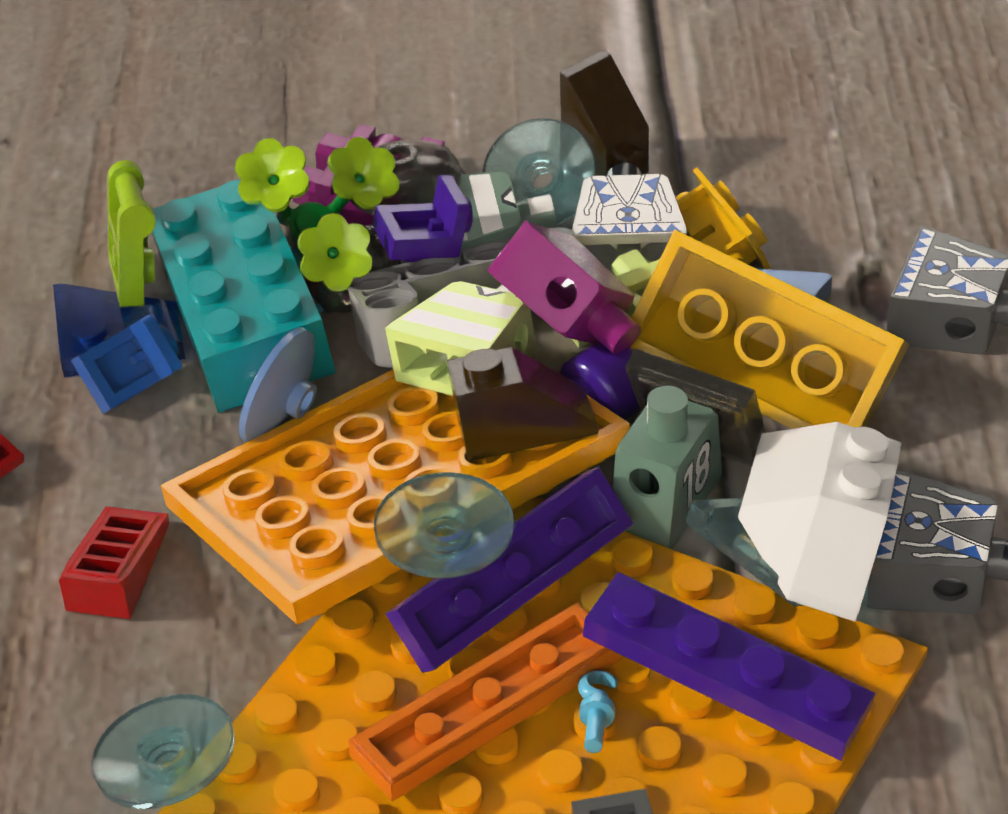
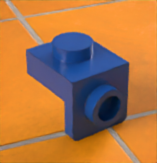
M151 314L71 360L103 414L182 368V364L177 357L178 346L173 335L165 326L158 324Z

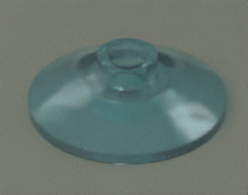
M546 118L527 120L505 131L489 149L482 169V173L494 171L508 173L516 201L550 194L557 225L567 221L576 214L584 179L596 176L594 156L585 138L572 126L558 120ZM545 173L552 175V181L543 188L534 187V182L539 175Z
M454 472L426 474L400 484L382 500L374 518L375 539L383 555L394 565L409 573L431 578H452L481 570L502 555L508 547L514 531V517L511 505L499 489L478 477Z
M174 694L146 701L121 715L102 734L92 756L93 777L100 791L112 802L121 806L134 809H153L181 802L207 787L226 767L235 745V732L227 712L218 703L199 695Z

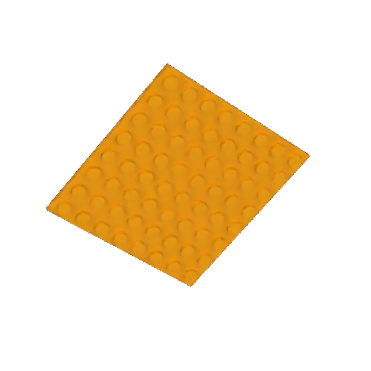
M534 497L499 516L495 521L471 531L445 545L440 551L421 558L388 576L381 583L358 592L323 613L157 814H572V801L646 789L653 814H835L927 658L928 647L858 620L852 621L787 600L780 590L624 531L437 669L422 673L385 613L545 501ZM618 572L875 693L871 710L841 761L622 656V660L604 670L618 679L616 688L612 689L603 684L591 685L594 688L604 690L608 694V698L614 702L616 708L615 719L611 725L605 727L603 746L601 751L597 753H590L584 748L586 725L579 718V708L583 697L580 695L578 687L393 802L350 757L348 744L350 738L578 602L585 610L590 612Z

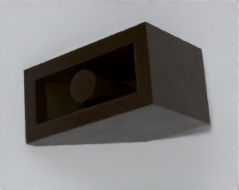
M602 50L561 71L562 165L582 179L590 176H607L608 171L620 163L635 165L640 170L641 175L648 173L649 126L611 54Z
M513 347L498 350L479 349L470 352L465 357L446 360L458 425L468 462L598 434L597 422L585 388Z

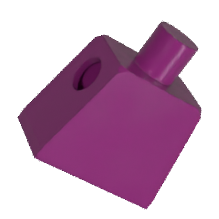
M525 220L487 269L495 279L566 338L591 344L600 341L610 352L616 355L622 350L631 347L641 332V327L625 313L633 302L634 294L573 236Z

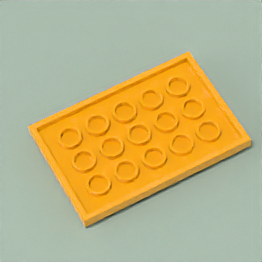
M392 369L308 411L301 419L294 418L160 486L166 506L292 621L299 625L312 617L325 613L332 606L358 592L381 583L388 576L421 558L440 551L445 545L483 525L495 521L499 516L534 497L549 492L553 487L584 470L601 464L608 457L616 453L619 443L630 429V424L587 395L597 422L598 434L468 462L458 425L453 396L398 382Z

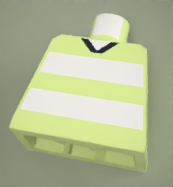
M463 281L453 282L385 328L396 381L453 396L446 360L465 357L470 352L479 349L498 350L507 347H513L523 354L532 357L536 348L530 308L504 285L493 289Z

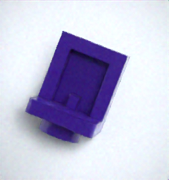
M439 175L433 203L376 205L372 226L390 260L417 262L422 259L453 258L460 256L464 233L469 232L472 227L473 210L469 198L462 194L453 176Z

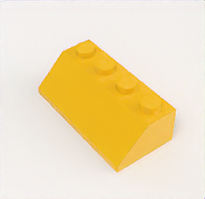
M675 229L631 317L641 327L638 338L631 346L635 352L791 429L839 422L855 428L866 427L882 401L910 345L900 337Z

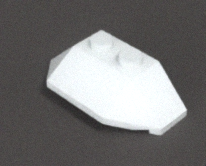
M839 422L761 434L738 518L761 557L778 574L777 584L787 600L856 621L888 517L902 442L887 438L881 432L869 427L855 428Z

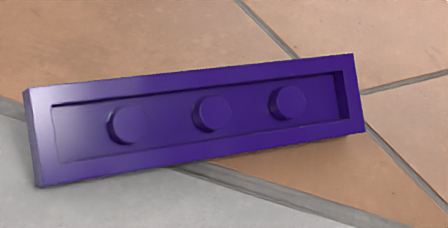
M594 468L580 475L385 614L421 672L433 671L634 523L600 468Z
M620 572L615 575L584 621L583 637L840 761L869 714L874 700V692Z

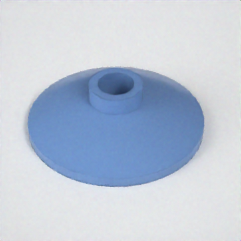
M305 328L292 330L280 340L262 364L250 386L240 415L239 436L244 442H248L284 424L290 416L301 419L311 407L317 392V386L309 382L315 357V338L312 332Z

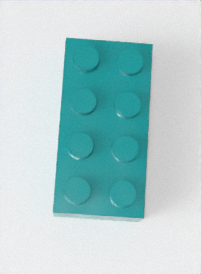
M241 180L229 181L220 187L184 199H174L165 205L153 208L156 224L152 235L218 413L244 404L250 386L270 352L283 337L296 328H305L312 332L315 338L314 365L309 382L336 373L321 316L275 212L266 210L262 204L250 205L242 201L238 193V185Z

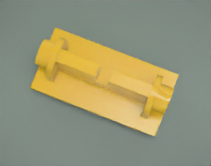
M698 167L693 169L692 171L700 185L690 192H682L675 197L689 236L746 264H750L756 259L764 269H772L760 248L768 240L755 219L749 213L741 218L735 213L740 207L730 190L721 180L712 185Z

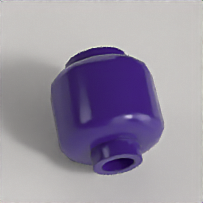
M598 341L564 362L559 371V374L583 386L589 397L624 420L646 406L648 394L651 392L648 366L643 357L631 347L614 355Z

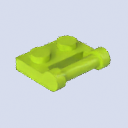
M122 160L113 164L108 170L107 175L108 260L120 307L144 306V284H152L155 281L154 253L152 247L148 248V235L154 230L156 219L153 208L143 199L141 191L144 188L145 182L142 170L136 163L129 160Z

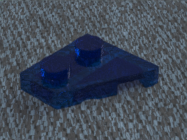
M62 283L53 285L60 362L64 378L79 375L71 362L72 359L149 314L155 318L158 324L165 326L173 335L178 346L177 357L179 360L186 359L177 302L144 297L143 306L120 307L117 293L113 291Z

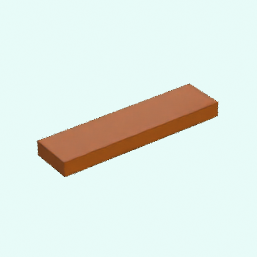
M577 602L348 740L350 757L393 802L577 688L581 676L593 670L604 671L622 660V655L582 636L584 621L589 612Z

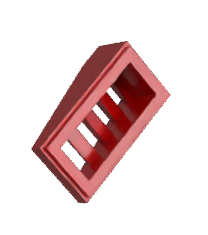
M105 506L68 560L59 579L65 610L131 619L169 526L168 514ZM111 540H112V541H120V542L134 543V544L132 545V544L116 543V542H111ZM98 570H100V571H108V572H115V573L99 572Z

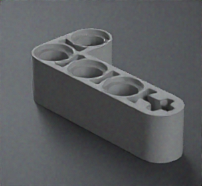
M550 228L574 237L573 231L568 228ZM512 237L461 249L459 257L422 259L417 262H408L368 272L363 277L353 278L348 292L357 340L371 361L380 367H393L385 328L449 284L463 281L493 289L500 287L502 284L487 269Z

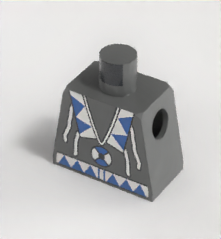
M920 226L890 295L887 332L904 339L910 344L909 347L970 354L987 352L997 324L1008 326L1007 253L929 227Z
M896 470L888 517L870 573L867 607L883 610L973 614L979 611L986 577L1008 581V539L993 537L998 507L994 499Z

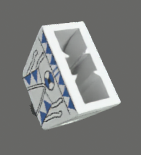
M620 163L613 166L608 171L607 176H590L584 179L572 231L574 237L608 270L611 271V265L619 255L635 249L650 262L659 260L674 229L687 235L686 225L668 177L662 174L641 175L640 170L635 165Z

